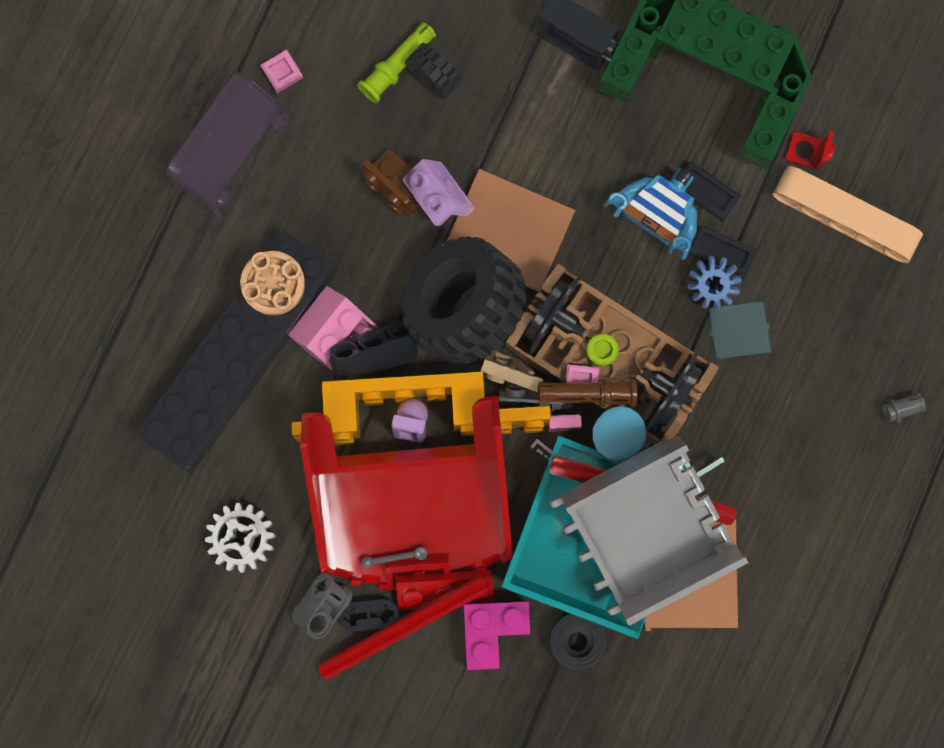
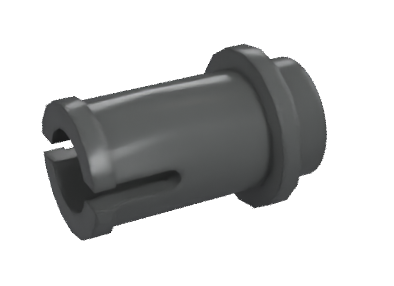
M917 392L914 395L896 401L893 399L887 400V404L882 406L885 419L889 423H899L901 418L924 412L926 405L921 394Z

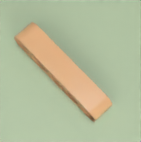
M793 166L785 168L772 193L780 202L902 263L910 262L923 236V233L914 226Z

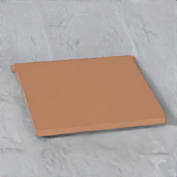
M479 169L467 195L475 209L467 217H457L448 240H457L458 237L466 236L484 239L519 267L527 288L540 292L576 210Z
M735 519L732 525L724 524L733 544L737 546ZM713 522L709 525L710 527H713L719 524V522ZM737 569L648 615L645 619V631H651V628H738Z

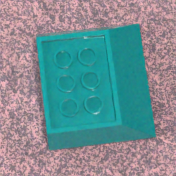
M558 436L502 588L638 639L646 617L628 625L622 611L611 616L609 615L607 608L617 603L609 586L600 590L595 589L593 583L604 576L594 558L592 557L584 562L580 561L578 555L589 549L580 531L576 529L566 534L563 527L574 521L567 512L564 503L555 508H552L549 501L582 484L551 474L550 464L554 456H560L605 470L622 463L624 460L614 461L608 459L595 449Z

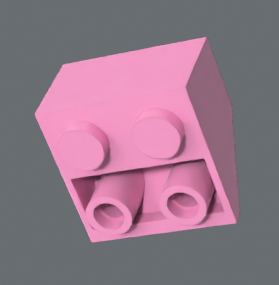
M326 286L288 336L332 371L329 350L333 345L379 327L349 299Z

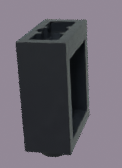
M548 0L538 15L537 36L599 72L603 64L608 66L620 42L616 39L618 27L573 0Z

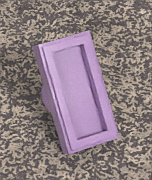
M408 399L399 405L397 415H394L392 422L393 436L395 438L417 443L425 441L428 410L422 401Z

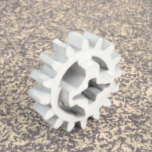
M236 503L235 511H231L227 506L223 507L225 515L221 517L214 514L213 517L217 521L216 525H207L206 527L213 532L212 536L205 538V542L213 543L214 546L207 551L208 554H218L219 556L215 563L221 565L226 561V570L232 571L235 565H238L239 572L245 573L246 565L248 564L252 569H257L256 560L260 559L266 562L268 559L263 553L265 550L273 551L274 547L268 544V540L276 538L275 534L267 532V529L273 525L272 522L262 521L265 515L262 510L254 515V506L250 504L246 511H243L240 503ZM237 517L250 518L255 524L249 526L242 525ZM226 524L228 529L225 538L220 540V532ZM238 530L242 533H249L244 538L245 544L243 546L237 542L231 543L237 537L236 531ZM261 536L259 548L254 552L253 544L255 539ZM233 549L237 550L243 559H233L225 552Z

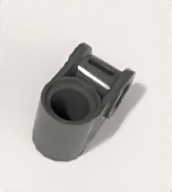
M328 573L320 574L312 582L311 587L300 603L294 608L292 613L293 622L311 638L320 639L326 636L343 610L350 604L352 599L351 589L344 585H338Z

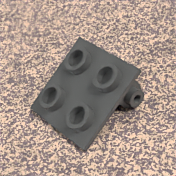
M543 379V383H557L552 379ZM506 380L504 384L500 383L499 406H504V409L520 408V403L523 402V408L527 407V403H533V407H536V403H538L536 391ZM560 402L539 403V407L550 406V412H555V409L561 410V405H563Z

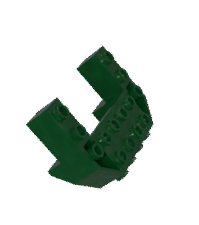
M640 0L601 78L599 91L627 103L649 57L657 59L663 45L670 46L763 91L756 105L757 108L761 109L760 114L739 157L767 170L807 91L812 76L797 37L791 35L792 33L783 26H772L763 22L762 17L755 13H744L736 9L734 4L728 0Z

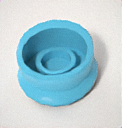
M618 406L605 411L597 419L593 427V442L597 451L604 457L614 461L626 460L636 455L646 442L647 431L643 419L637 412L628 407Z

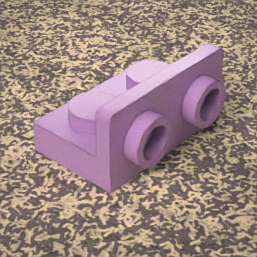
M422 159L403 178L405 185L436 226L442 225L451 215L467 217L475 209L442 162Z

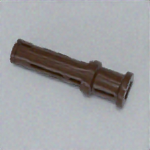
M603 378L598 383L539 382L537 398L538 403L592 402L598 403L602 407H608L609 404H628L629 407H635L637 403V383L635 378H630L628 382H609L608 378Z

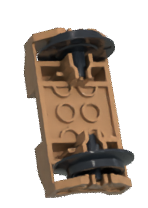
M559 264L546 279L540 292L536 294L535 299L528 306V311L522 315L521 321H518L515 327L516 330L506 342L507 349L557 383L559 380L565 383L567 364L599 368L598 382L603 378H608L609 382H628L630 378H635L637 383L636 406L629 407L628 404H609L608 407L600 406L606 411L618 406L628 407L637 412L645 423L661 397L664 396L665 398L646 426V440L653 444L663 440L668 441L676 436L686 421L688 414L692 412L696 403L701 398L700 396L719 369L712 362L709 363L698 356V352L695 351L694 353L582 281V277L574 276ZM574 293H576V296L574 297L570 305H568L572 296L574 295ZM553 328L551 334L549 335V337L547 338V340L545 341L537 355L534 357L533 354L540 347L542 342L545 340V338ZM598 334L612 336L619 346L616 360L606 367L592 364L586 353L590 339ZM524 335L532 341L530 351L522 340ZM683 363H685L686 366L684 367L676 381H672L678 373V371L680 370V368L682 367ZM675 416L665 432L649 430L657 423L666 427L672 417Z

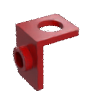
M829 131L823 140L794 132L785 160L819 171L826 161L830 162L835 150V144L831 143L834 132ZM800 142L810 144L813 149L812 156L807 159L798 157L795 152L796 145Z

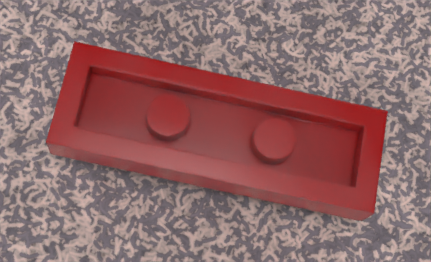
M492 570L396 576L398 610L419 609L479 575L486 579L489 590L465 605L494 603Z

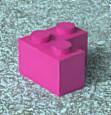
M529 602L464 605L467 670L500 669L498 636L530 634Z

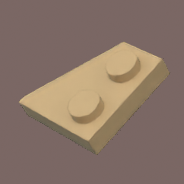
M492 350V354L485 358L481 372L487 373L486 378L491 381L504 384L506 380L536 392L538 383H543V379L533 376L534 371L525 366L526 364L520 359Z

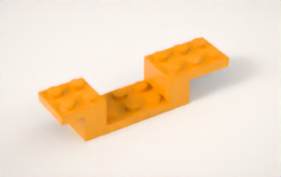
M483 372L322 382L323 412L332 423L335 444L346 445L353 444V438H360L358 401H364V405L383 404V399H395L396 403H402L405 400L414 399V397H427V401L446 400V395H452L454 432H461L462 437L474 436L472 407L477 400L484 398ZM550 406L499 409L502 435L510 434L512 428H524V433L542 432L544 426H548L551 419ZM292 422V435L298 442H300L301 422Z

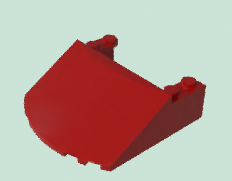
M498 396L484 397L474 403L472 407V421L475 444L337 456L332 423L329 417L321 413L302 414L300 447L321 574L328 573L332 577L336 575L349 579L350 584L360 586L361 582L379 585V590L397 591L396 576L486 571L487 567L500 560L502 563H505L513 557ZM419 546L425 547L427 550V556L423 560H418L414 557L373 564L368 569L363 568L361 565V560L365 556L377 558L412 552Z

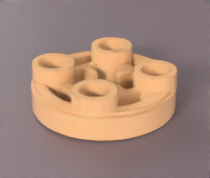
M278 251L256 253L246 264L241 274L240 286L243 297L254 310L265 315H281L290 311L299 303L304 293L305 279L300 265L291 256Z

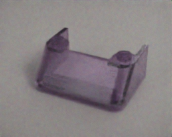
M240 72L235 73L167 168L166 176L177 193L219 221L222 215L218 209H223L232 197V193L229 192L231 188L230 181L264 134L269 135L273 131L277 133L283 125L286 127L289 120L285 109L251 79Z

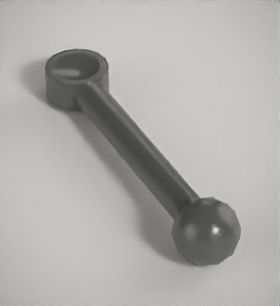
M419 546L412 552L377 558L365 556L361 560V565L363 568L368 569L373 564L414 557L418 560H423L427 556V550L425 547Z

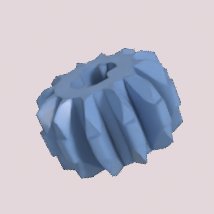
M709 256L708 267L703 261L699 260L697 266L701 272L696 270L690 271L689 276L697 281L689 282L688 289H699L693 294L692 298L696 301L704 296L702 304L704 308L709 306L710 300L714 301L716 310L721 307L720 299H723L726 304L730 305L732 304V298L728 293L733 295H739L740 289L733 285L741 283V276H731L737 270V266L734 264L725 269L727 258L722 257L719 265H715L714 256ZM713 276L720 277L722 287L719 288L717 285L716 289L709 288L710 282L707 279L710 277L713 280Z

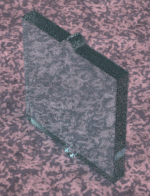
M764 301L722 306L717 310L715 307L709 308L712 327L709 335L713 337L716 359L771 352L768 335L770 324L766 321Z

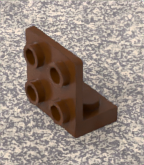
M390 148L374 164L366 158L361 162L362 176L365 178L364 184L374 194L377 195L379 192L383 194L388 200L386 202L387 206L396 215L399 216L403 213L409 219L421 206L403 182V178L412 169Z

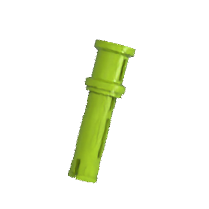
M422 22L385 62L381 61L375 65V70L365 81L361 80L357 83L359 90L365 97L376 104L380 101L379 96L390 85H395L398 82V74L407 66L405 60L421 43L428 44L436 37L435 31L430 26L426 29L427 24Z

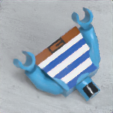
M678 168L670 181L660 175H657L654 179L645 177L628 184L619 193H613L609 197L604 207L606 208L609 204L615 205L617 207V211L614 213L615 217H618L623 211V216L670 247L669 254H672L674 249H679L683 252L681 259H686L692 240L697 232V210L692 205L694 198L685 192L694 179L692 175Z

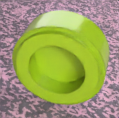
M608 334L595 335L587 345V357L596 366H609L618 356V343Z

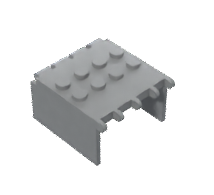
M678 436L655 444L549 501L552 508L564 503L567 512L574 520L563 527L565 533L568 534L576 529L580 531L589 548L578 555L580 561L584 562L592 557L594 558L604 576L593 583L595 589L600 590L609 586L617 603L608 607L607 611L610 616L622 611L628 625L647 617L748 563L746 557L733 544L723 523L710 527L709 524L717 521L720 516L708 494L698 499L695 498V495L703 492L705 488L694 467L690 466L682 471L679 467L690 462V459L686 454L689 451L687 445Z

